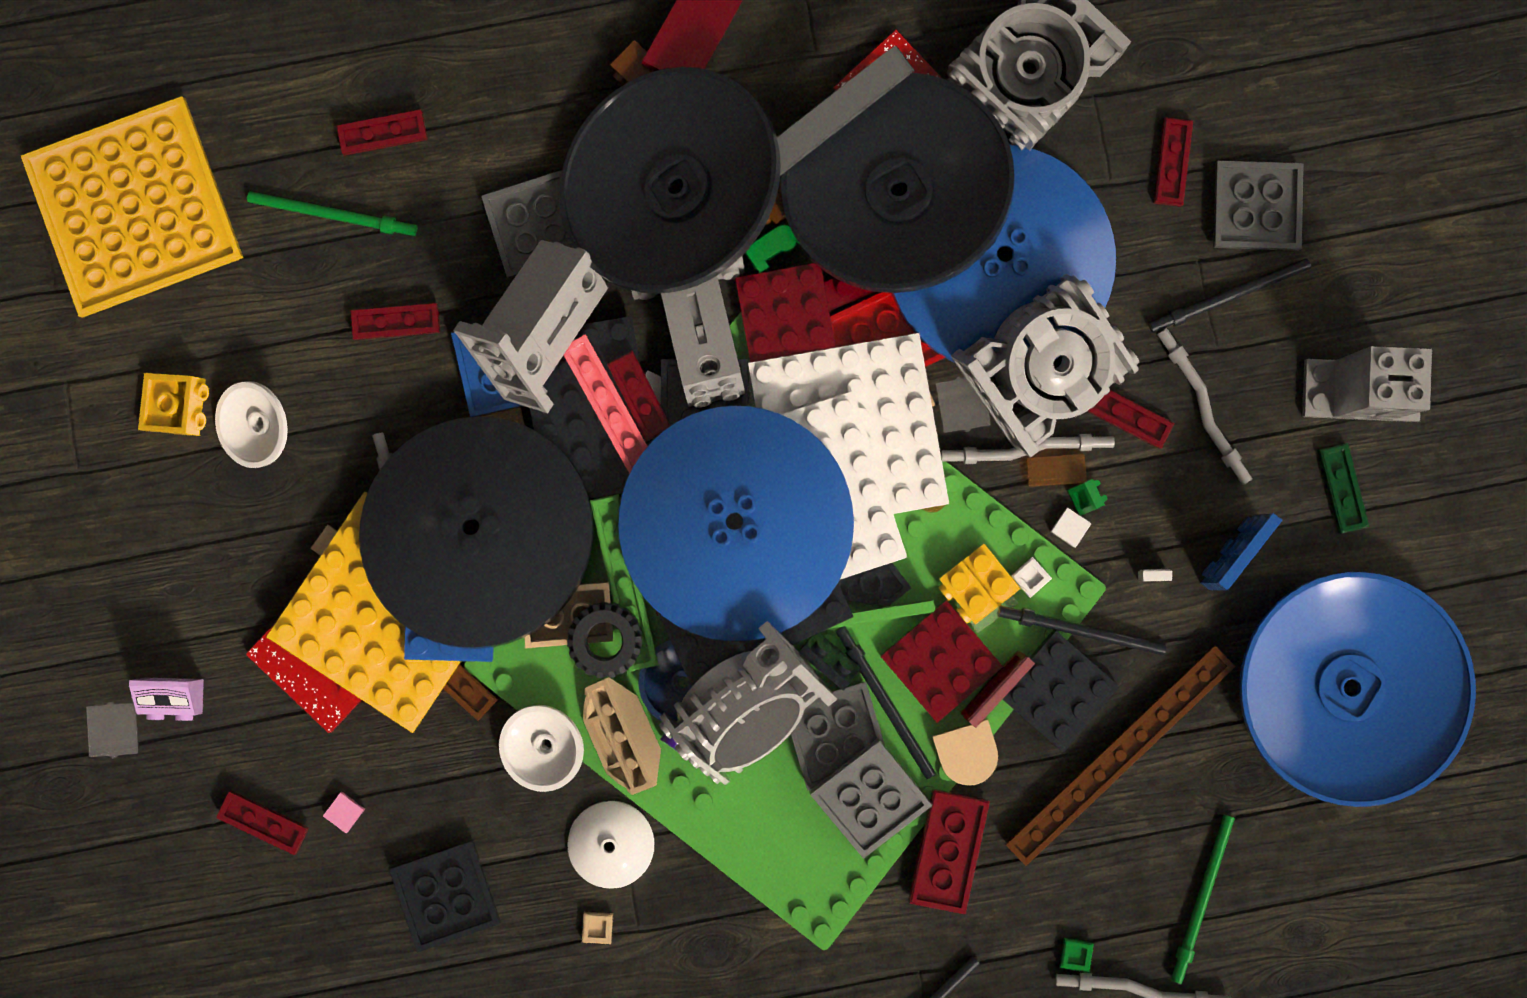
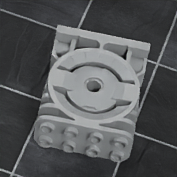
M1018 0V6L999 15L949 65L947 70L949 78L947 81L957 84L977 97L990 109L999 121L1002 129L1010 136L1009 141L1011 144L1019 146L1021 151L1025 147L1030 151L1039 139L1076 102L1086 85L1088 77H1101L1123 55L1131 41L1088 0ZM1007 28L1012 30L1017 35L1035 34L1050 40L1059 49L1063 56L1065 63V80L1072 87L1073 90H1071L1064 82L1060 80L1062 74L1061 58L1056 48L1050 42L1037 36H1023L1016 38ZM1087 39H1088L1091 43H1093V45H1092L1090 48H1089ZM986 49L998 59L997 78L1006 93L1014 99L1023 102L1041 100L1046 106H1041L1040 104L1025 106L1007 99L994 82L992 74L993 60L986 55ZM1024 63H1032L1035 65L1037 72L1028 74L1023 70L1022 65Z
M1064 274L1060 277V284L1057 286L1050 285L1046 288L1047 293L1044 296L1037 295L1033 298L1034 302L1023 305L1011 313L999 327L994 339L982 337L965 351L959 349L951 355V358L1011 445L1030 458L1040 451L1037 446L1054 434L1056 419L1072 418L1085 413L1095 406L1104 395L1110 392V385L1113 383L1120 385L1125 381L1123 376L1127 372L1135 374L1138 371L1137 364L1139 359L1131 349L1127 350L1122 343L1124 336L1116 326L1112 327L1107 320L1109 317L1107 310L1101 303H1096L1091 296L1094 293L1092 287L1085 279L1079 281L1074 275ZM1053 317L1056 325H1067L1081 330L1088 337L1090 349L1081 336L1067 329H1054L1047 318ZM1024 337H1026V339L1030 343L1029 349L1027 348L1023 340ZM1061 355V364L1059 367L1054 368L1053 362L1055 358ZM1024 363L1027 375L1035 387L1047 394L1063 397L1052 400L1038 395L1027 381ZM993 375L996 379V382L999 385L997 387L992 381H990V377ZM1015 402L1025 407L1017 415L1012 411Z
M768 621L758 628L766 638L764 642L753 651L735 655L712 668L691 687L682 702L678 701L674 704L678 712V721H675L665 712L660 716L662 723L659 726L668 738H673L678 744L675 746V749L685 761L689 760L696 769L700 768L716 784L719 782L725 785L728 784L730 779L725 772L736 771L740 774L744 767L757 762L776 749L796 728L802 718L804 709L817 698H820L828 707L837 700L810 663Z

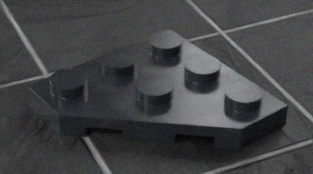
M893 563L840 579L838 582L846 601L890 606L911 589V586Z

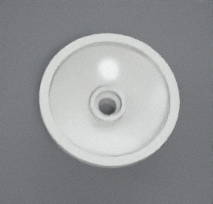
M252 381L236 383L222 394L216 408L215 425L219 441L226 453L238 464L249 468H259L274 462L282 453L287 440V420L278 398L264 385Z
M533 705L519 710L507 720L499 739L500 757L508 774L520 785L534 791L546 792L563 787L575 777L582 764L584 748L577 726L565 713L550 706ZM545 739L551 742V748L545 745Z
M619 801L599 802L585 809L574 821L568 836V854L574 869L587 882L603 888L623 887L637 880L646 871L651 862L654 852L652 828L645 816L629 804ZM612 842L615 845V850L612 852L606 851L604 844Z

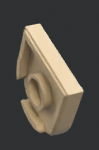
M988 719L983 720L977 728L970 724L932 736L943 771L956 783L976 785L984 782L993 774L998 762V751Z

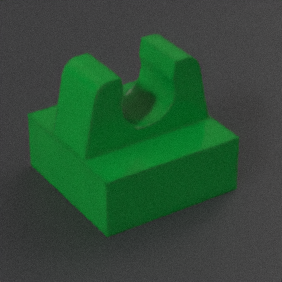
M1091 479L1068 490L1079 516L1105 505L1104 502L1107 500V495L1100 496L1097 486L1101 484L1099 480L1093 481Z

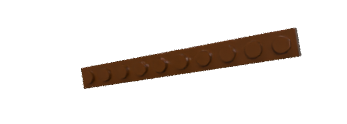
M1213 645L1016 832L1005 845L1027 866L1232 671L1235 665Z

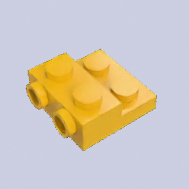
M144 373L138 430L200 436V430L206 424V417L202 413L203 401L207 400L209 396V388L205 384L206 379L184 375Z
M985 544L939 579L942 585L938 587L948 601L954 598L959 604L960 608L956 611L966 623L972 621L975 625L1021 589Z

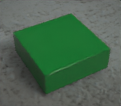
M1064 937L1059 964L1060 968L1089 972L1094 943Z

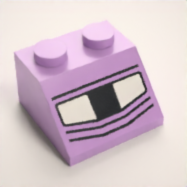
M141 678L129 680L136 713L146 714L147 720H164V715H175V720L188 721L193 720V715H199L203 712L204 679Z

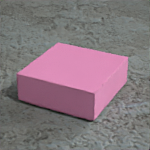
M341 792L323 817L345 833H348L365 808Z

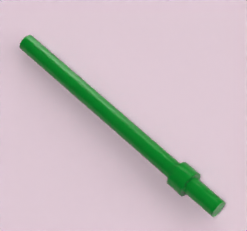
M249 191L247 196V202L377 228L382 233L393 234L396 232L416 236L417 225L396 221L395 217L384 215L380 218Z
M1223 815L1182 946H1178L1175 955L1178 959L1171 978L1173 982L1182 984L1188 964L1193 961L1195 955L1193 948L1235 820L1234 817Z

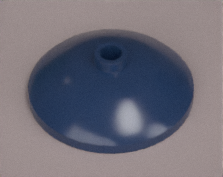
M671 640L655 648L659 665L641 669L639 673L638 684L641 699L648 711L660 721H662L660 716L664 712L675 721H678V712L674 704L678 701L682 702L692 687L690 682L685 688L679 685L680 677H687Z

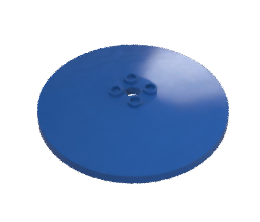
M1010 145L1015 175L1011 209L999 236L979 260L959 275L941 284L917 291L892 294L901 315L912 331L919 333L920 339L928 347L951 362H954L951 355L957 350L965 351L982 337L994 339L999 327L1011 313L1023 305L1034 302L1033 298L1037 295L1044 296L1047 293L1046 288L1050 285L1057 286L1060 284V277L1064 274L1074 275L1079 281L1085 279L1094 291L1091 296L1095 302L1101 303L1104 308L1107 305L1116 269V248L1108 216L1097 195L1087 182L1066 164L1046 153L1035 149L1029 151L1026 147L1021 151L1019 146ZM1000 247H1007L1011 250L1012 259L1010 261L1003 262L999 260L997 250ZM1053 317L1047 318L1054 329H1067L1082 338L1086 336L1075 327L1056 325ZM1024 337L1023 340L1027 348L1029 349L1030 343L1028 342L1026 337Z
M750 406L717 407L695 413L676 422L656 437L640 455L629 474L622 493L618 521L619 541L627 570L634 584L650 605L663 617L691 633L721 641H751L765 638L758 629L765 622L768 621L779 633L784 632L809 617L830 596L840 581L851 553L854 535L853 505L846 479L837 461L825 445L808 429L790 418L766 409ZM738 513L742 516L743 524L739 529L732 530L727 527L726 519L730 514Z
M1345 572L1320 577L1297 587L1276 602L1264 615L1254 630L1245 650L1241 665L1239 690L1241 710L1247 731L1256 749L1271 769L1294 788L1307 795L1337 805L1366 807L1383 805L1410 796L1430 784L1450 765L1461 749L1472 723L1475 710L1476 680L1470 652L1461 632L1446 611L1432 598L1414 586L1393 577L1366 572ZM1352 679L1357 683L1358 690L1355 695L1348 696L1344 691V685L1348 680Z

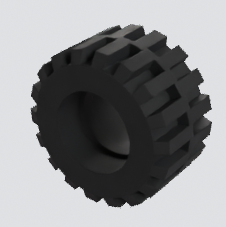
M600 602L599 604L590 605L575 617L569 627L567 647H569L570 658H573L575 665L579 669H583L585 674L589 676L595 675L597 676L596 678L603 679V677L612 678L620 673L623 674L635 663L640 653L643 641L641 627H639L637 618L627 608L619 606L620 604ZM603 622L611 623L620 630L623 642L620 650L615 655L600 657L589 648L587 642L588 634L596 624Z

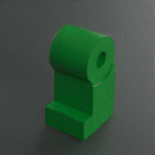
M781 225L755 241L744 254L758 274L769 271L768 261L780 253L791 252L795 248L797 241L790 226Z

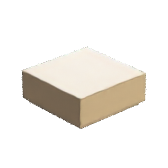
M584 912L582 942L611 944L613 913Z

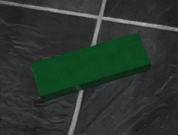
M1348 443L1318 450L1339 534L1370 527Z

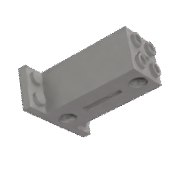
M540 240L483 325L477 323L468 324L460 321L455 327L454 332L504 400L548 413L554 405L543 385L608 289L602 276L590 268L591 256L584 249H574L564 246L559 242L552 243Z
M742 256L724 272L698 286L677 292L661 293L688 407L702 408L710 405L713 401L721 399L731 401L745 394L718 281L719 279H735L740 274L745 273ZM632 291L634 300L639 298L647 300L656 295Z
M1371 346L1337 360H1304L1302 417L1419 422L1420 412L1430 410L1432 349Z

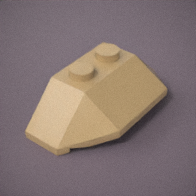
M609 677L586 687L583 722L606 774L618 784L627 788L631 795L656 786L661 748L638 696Z

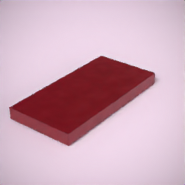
M676 0L641 65L652 71L675 67L705 69L743 0Z
M932 789L930 797L932 807L927 811L908 902L909 904L966 914L990 801Z

